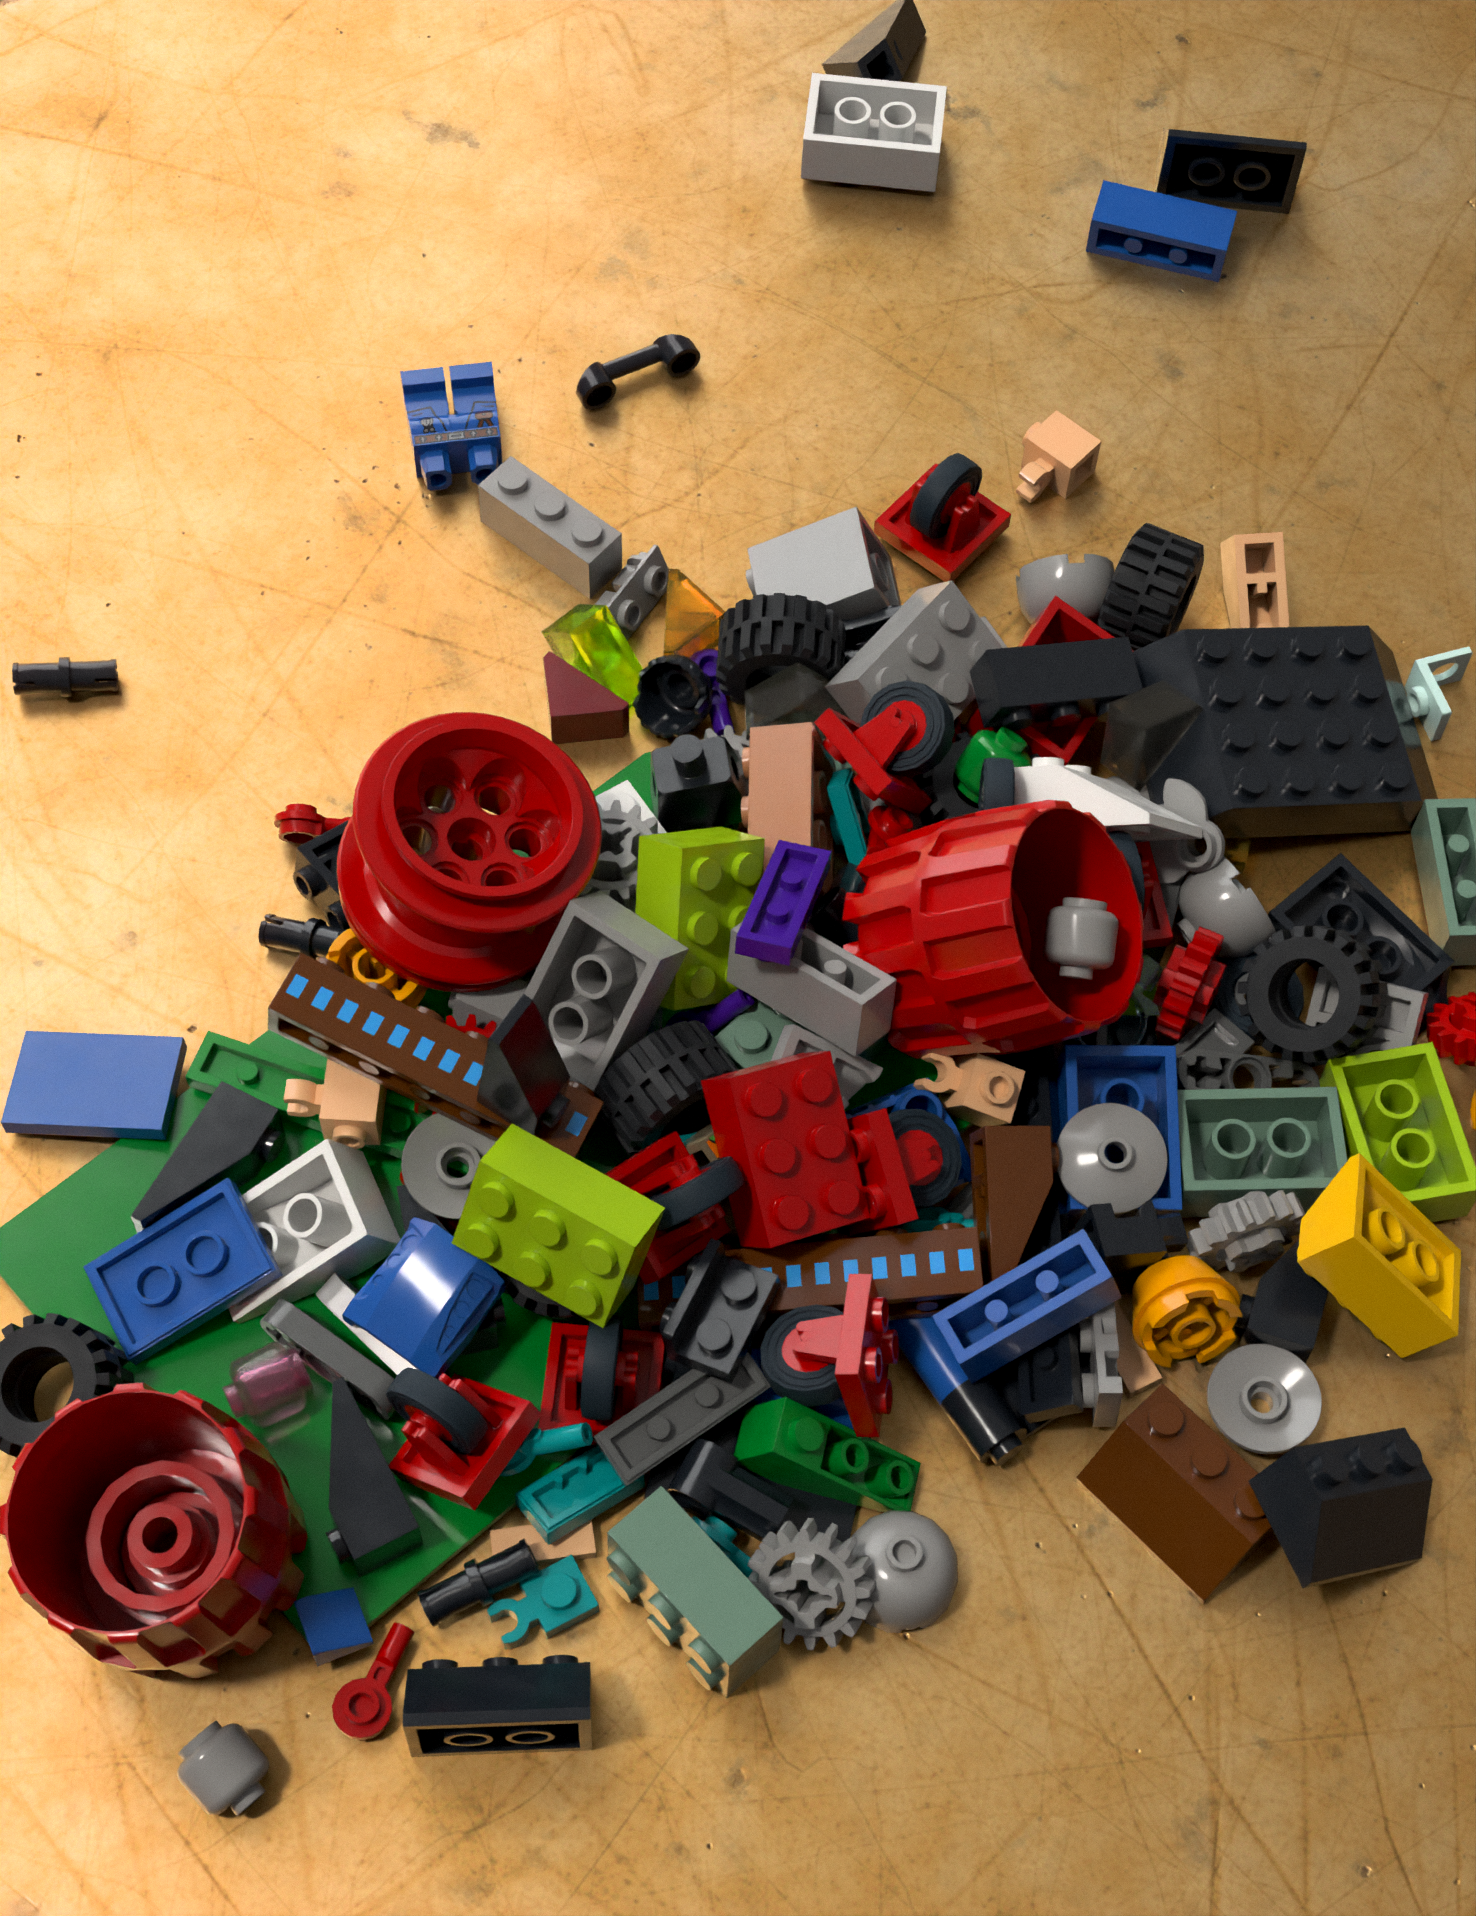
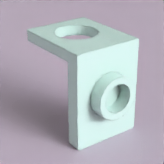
M1469 646L1418 659L1413 664L1404 689L1407 693L1412 715L1419 717L1430 741L1441 739L1452 714L1439 686L1462 679L1473 654ZM1448 663H1454L1449 670L1438 675L1432 674L1437 668Z

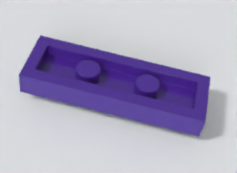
M783 840L778 841L736 935L735 954L756 958L763 962H774L790 966L829 872L832 851Z

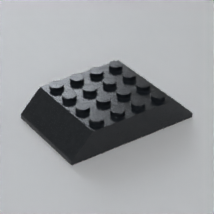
M1368 625L1183 629L1133 651L1144 693L1128 709V717L1150 801L1157 805L1164 804L1163 790L1165 782L1169 778L1180 779L1191 784L1205 798L1208 820L1218 826L1224 839L1411 831L1424 800L1438 799L1393 651Z

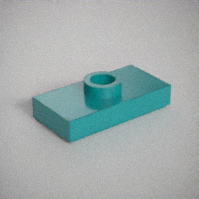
M848 768L833 772L827 786L834 815L830 816V828L835 844L837 846L844 845L848 862L859 865L866 855L870 824L860 789L853 781V778L856 776L855 772Z
M596 1445L515 1493L516 1505L545 1542L550 1545L644 1488L645 1475H642L625 1487Z

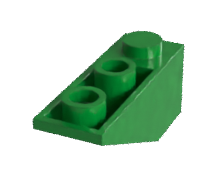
M787 1397L745 1408L734 1456L740 1461L741 1467L777 1484L883 1513L890 1510L911 1511L921 1464L869 1437H856L853 1429Z

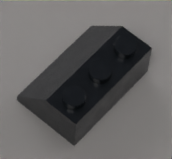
M1163 128L1156 163L1155 192L1223 208L1289 214L1305 157L1307 143Z
M1405 1427L1293 1447L1248 1481L1302 1588L1415 1563L1422 1558L1433 1478L1422 1460L1419 1447L1410 1438Z
M552 1655L543 1658L542 1664L518 1665L517 1659L494 1657L483 1660L482 1666L458 1667L456 1661L435 1659L423 1662L422 1669H408L403 1706V1730L411 1757L593 1750L590 1662L578 1663V1658L572 1655Z

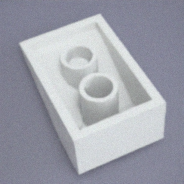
M1036 757L1032 759V766L1014 767V805L1044 800L1068 801L1072 808L1083 813L1090 812L1106 827V832L1125 831L1131 835L1134 842L1202 839V827L1111 780L1091 775V767L1080 765L1064 766V759L1055 757Z
M327 1138L242 1195L283 1275L228 1308L232 1319L236 1323H243L267 1313L278 1299L291 1303L316 1293L334 1272L339 1273L346 1279L355 1277L392 1253L400 1241V1237L363 1151Z

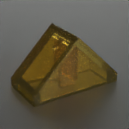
M668 569L663 656L674 654L684 655L689 658L697 651L715 649L718 646L721 619H724L725 611L679 569Z

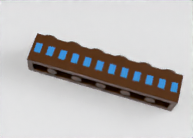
M300 953L268 1007L269 1030L487 1138L497 1141L511 1124L476 1101L487 1050V1037L474 1031L463 1033L445 1024V1020L429 1008L418 1006L414 1009L396 1000L394 994L389 989L378 983L366 982L364 984L347 976L342 967L327 958L317 957L313 959ZM569 1081L565 1097L570 1099L571 1102L565 1113L552 1129L544 1124L535 1136L570 1156L579 1159L598 1123L604 1102L597 1099L595 1093L587 1086L576 1081Z
M944 1223L935 1226L932 1231L909 1233L901 1228H889L877 1232L875 1236L852 1238L847 1234L836 1233L825 1235L817 1242L795 1243L792 1241L773 1248L754 1247L740 1249L735 1245L723 1244L726 1256L779 1276L781 1286L758 1332H766L780 1316L797 1307L818 1304L834 1307L844 1312L849 1274H872L879 1297L887 1298L889 1320L932 1317L983 1287L977 1226L965 1227L960 1223ZM692 1258L660 1280L647 1285L644 1284L641 1276L638 1275V1323L641 1331L659 1332L661 1318L665 1309L671 1302H678L686 1287L685 1274Z

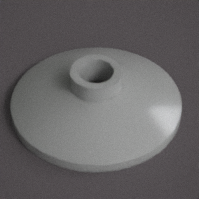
M1102 1103L1085 1108L1068 1121L1057 1141L1059 1150L1058 1177L1067 1193L1086 1208L1093 1204L1111 1203L1114 1214L1133 1211L1141 1207L1146 1201H1149L1156 1194L1164 1180L1167 1169V1150L1163 1137L1148 1117L1132 1107L1117 1103ZM1110 1145L1121 1148L1124 1153L1123 1162L1117 1164L1109 1162L1104 1154L1105 1148Z
M439 1113L426 1118L412 1131L403 1149L401 1169L409 1194L419 1206L435 1216L450 1220H460L479 1161L496 1141ZM454 1161L463 1162L468 1167V1173L462 1178H454L447 1172L448 1165Z
M1250 1344L1232 1350L1217 1363L1207 1386V1405L1215 1425L1232 1443L1251 1452L1278 1454L1289 1451L1293 1447L1302 1444L1311 1435L1320 1418L1322 1398L1314 1374L1296 1355L1273 1345ZM1258 1398L1266 1401L1270 1411L1267 1413L1256 1411L1251 1406V1400Z

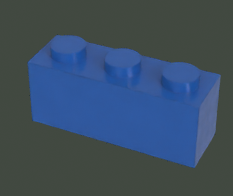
M1103 180L1091 220L1086 252L1219 282L1237 211Z
M1082 1229L932 1317L971 1384L1122 1297L1113 1276L1087 1233Z

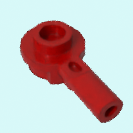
M297 803L289 804L285 807V811L277 813L274 816V825L279 828V839L289 843L304 844L345 821H349L351 817L343 819L325 818L317 813L316 807Z
M394 1622L366 1678L354 1679L348 1682L335 1695L332 1705L333 1719L338 1729L347 1737L357 1740L371 1739L382 1733L390 1723L393 1706L391 1696L386 1688L414 1635V1631L407 1626Z

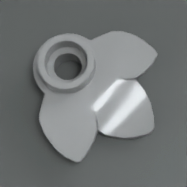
M1167 779L1163 790L1164 804L1159 806L1202 827V837L1206 841L1207 850L1204 854L1199 853L1195 848V839L1149 841L1159 883L1161 884L1177 882L1189 871H1207L1221 861L1225 852L1224 836L1218 826L1208 820L1207 803L1202 794L1191 784L1183 780Z

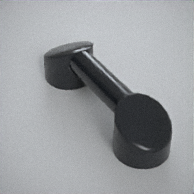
M676 334L661 336L650 346L603 364L598 361L591 364L584 371L577 384L576 395L584 408L588 410L599 409L608 404L616 394V386L612 380L658 362L662 363L670 376L680 377L689 373L697 366L700 361V353L694 343L685 336Z

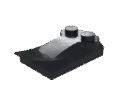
M1338 854L1268 913L1275 932L1291 930L1294 926L1333 927L1332 929L1345 930L1354 935L1353 939L1355 941L1365 942L1372 949L1368 955L1372 960H1379L1384 970L1378 973L1380 981L1429 993L1418 1036L1427 1029V1014L1434 1012V1004L1442 1003L1448 1005L1447 983L1450 969L1455 961L1343 854ZM1307 962L1317 972L1319 970V967H1325L1323 964L1319 962Z

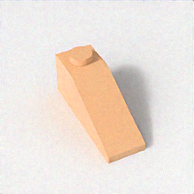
M1283 532L1233 535L1220 543L1223 589L1231 628L1289 627Z

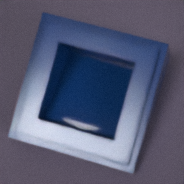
M353 1587L307 1596L294 1601L317 1667L374 1644Z

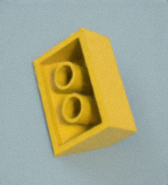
M1360 1153L1350 1157L1302 1217L1297 1262L1307 1275L1314 1277L1335 1296L1343 1308L1349 1309L1370 1329L1376 1339L1383 1341L1400 1358L1407 1357L1458 1336L1461 1250Z

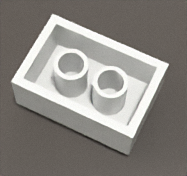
M812 73L803 136L801 178L935 192L947 86Z

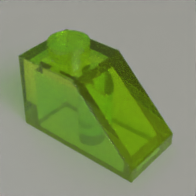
M578 604L541 631L555 655L628 702L629 709L633 706V701L639 694L637 691V685L640 681L638 675L643 668L607 605Z

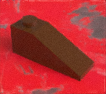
M984 1126L969 1134L974 1227L977 1226L983 1286L1017 1267L1052 1186L1053 1175L1057 1173L1059 1167V1150L1057 1143L1051 1141L1050 1126Z

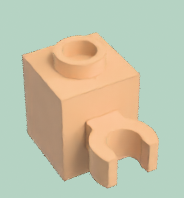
M1057 410L1043 423H1034L1026 432L1022 441L1024 453L1021 465L1022 470L1018 477L1024 482L1018 486L1016 493L1031 503L1040 496L1047 486L1066 499L1095 472L1101 441Z
M930 1053L921 1058L935 1065L938 1076L934 1082L926 1078L917 1079L913 1086L917 1090H926L933 1094L940 1093L939 1099L948 1115L980 1127L1011 1123L1026 1071L980 1053L959 1056L954 1059L950 1056Z
M328 1058L324 1084H316L304 1079L286 1080L284 1103H288L287 1114L296 1117H310L320 1114L319 1121L324 1140L328 1138L354 1149L362 1148L365 1144L380 1145L387 1095L386 1087Z

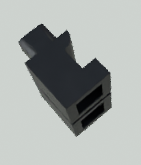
M1152 1200L1146 1201L1133 1217L1115 1218L1111 1203L1090 1205L1074 1226L1075 1229H1072L1069 1233L1070 1237L1082 1229L1085 1230L1113 1276L1120 1295L1132 1293L1135 1281L1147 1268L1163 1259L1169 1258L1168 1253L1182 1251L1188 1244L1187 1233L1180 1213L1156 1215Z

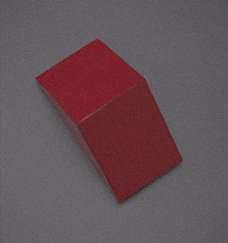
M551 651L543 657L545 693L552 742L555 744L616 739L623 738L629 732L628 702Z

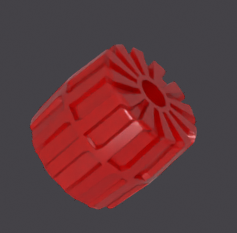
M1037 801L987 809L946 819L885 840L886 849L865 855L855 869L866 883L863 893H846L842 920L858 925V941L843 945V949L897 979L888 1041L894 1048L912 1058H922L930 1053L950 1056L952 1059L974 1053H980L985 1056L1011 1054L1091 1034L1099 1030L1100 1026L1113 1023L1122 1016L1129 1007V999L1136 984L1140 983L1144 963L1142 957L1144 921L1141 903H1139L1131 876L1132 871L1123 852L1118 849L1106 832V827L1090 812L1083 813L1072 808L1068 801ZM1065 897L1106 902L1108 904L1107 912L1114 914L1119 922L1114 963L1106 970H1093L1092 980L1060 977V966L1049 963L1043 956L1048 912L1053 907L1063 906V898Z
M141 1382L117 1384L113 1392L86 1401H81L77 1398L55 1412V1420L33 1443H25L12 1466L15 1470V1476L7 1503L0 1506V1536L7 1541L12 1563L8 1575L20 1597L43 1618L47 1619L49 1626L72 1647L102 1663L154 1679L157 1670L170 1669L183 1674L185 1677L194 1679L219 1673L217 1657L231 1649L242 1657L256 1652L274 1635L265 1622L272 1610L275 1608L287 1611L297 1599L304 1574L292 1561V1554H299L304 1551L308 1534L303 1510L291 1494L285 1474L269 1451L248 1429L232 1416L185 1390H179L173 1395L158 1392L146 1383ZM177 1528V1540L173 1547L166 1552L158 1553L159 1546L166 1535Z

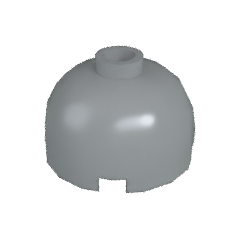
M1068 554L1038 559L1024 565L1020 569V577L1016 575L1017 597L1021 612L1027 621L1032 624L1056 595L1097 624L1105 594L1114 574L1113 562L1107 557L1084 554L1085 563H1069Z
M1223 856L1215 867L1203 872L1192 871L1188 874L1180 888L1178 903L1183 920L1178 922L1176 926L1188 944L1189 942L1191 943L1194 933L1198 930L1199 926L1224 935L1218 958L1229 960L1230 958L1244 957L1255 953L1254 949L1262 941H1271L1273 939L1272 934L1276 932L1270 918L1250 887L1245 889L1237 879L1231 880L1240 873Z
M890 1510L869 1518L851 1536L858 1540L852 1551L856 1558L870 1556L872 1561L863 1576H868L876 1581V1587L871 1596L868 1597L873 1603L872 1609L866 1619H862L866 1624L887 1633H901V1630H912L918 1627L923 1629L932 1625L948 1609L958 1583V1560L949 1536L932 1519L913 1511Z

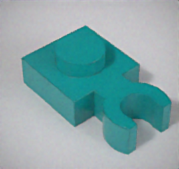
M572 1554L540 1570V1574L533 1575L519 1582L520 1590L525 1598L519 1601L501 1599L488 1608L487 1614L491 1623L505 1616L513 1617L518 1622L513 1631L501 1637L505 1650L514 1649L522 1645L528 1638L530 1629L537 1625L541 1627L546 1639H549L599 1612V1604Z

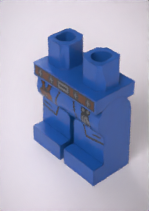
M492 361L449 366L454 414H449L443 367L400 371L403 402L417 478L423 477L426 487L430 491L447 489L452 485L451 474L470 472L471 481L479 485L502 464L501 437Z

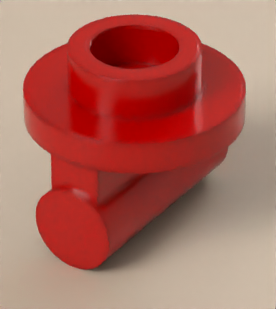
M875 806L868 814L870 830L866 855L886 849L885 840L913 831V823L909 816L894 806H889L888 808Z

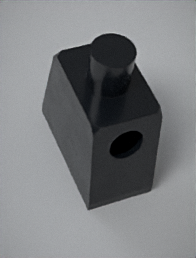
M686 734L677 737L671 746L656 748L651 752L650 792L654 816L667 833L713 828L742 822L741 799L749 794V779L745 778L742 762L725 737L716 736L699 740L694 735Z

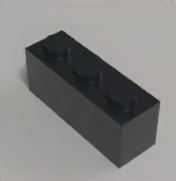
M1129 637L988 649L969 671L983 728L1003 726L1012 731H1018L1031 726L1033 723L1049 721L1052 726L1058 727L1075 723L1080 718L1097 717L1101 722L1113 721L1124 717L1128 713V709L1144 693Z

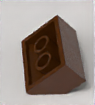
M1163 1383L1123 1420L1075 1479V1482L1201 1604L1274 1533L1248 1482L1258 1472Z

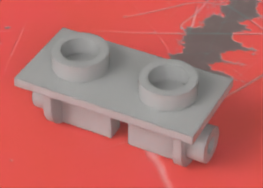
M653 545L648 553L640 552L638 555H631L625 567L611 583L617 592L606 590L595 605L591 606L587 611L588 619L585 622L586 626L596 634L609 631L617 648L622 649L674 582L658 545Z

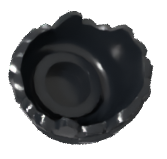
M674 654L657 657L651 660L648 666L639 672L638 679L640 681L637 685L639 694L635 697L633 706L637 717L641 720V725L649 729L653 734L663 738L686 735L694 731L709 714L713 702L712 683L708 674L704 673L700 666L690 658Z

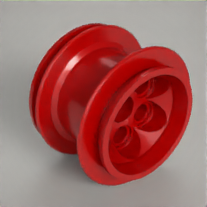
M451 712L426 717L406 725L384 740L367 760L355 788L353 815L344 829L337 855L338 890L343 913L350 928L363 947L378 962L402 978L431 989L461 993L479 992L498 988L520 979L538 966L570 900L578 898L590 881L596 868L601 850L602 823L595 795L579 767L558 745L546 736L519 722L487 713ZM428 807H438L445 813H436ZM483 809H486V810H488V811H490V812H492V813H495V814H497V815L489 814V813H487L486 811H484ZM412 848L417 849L421 854L418 855ZM512 850L523 851L526 854H528L529 857H521L515 854Z

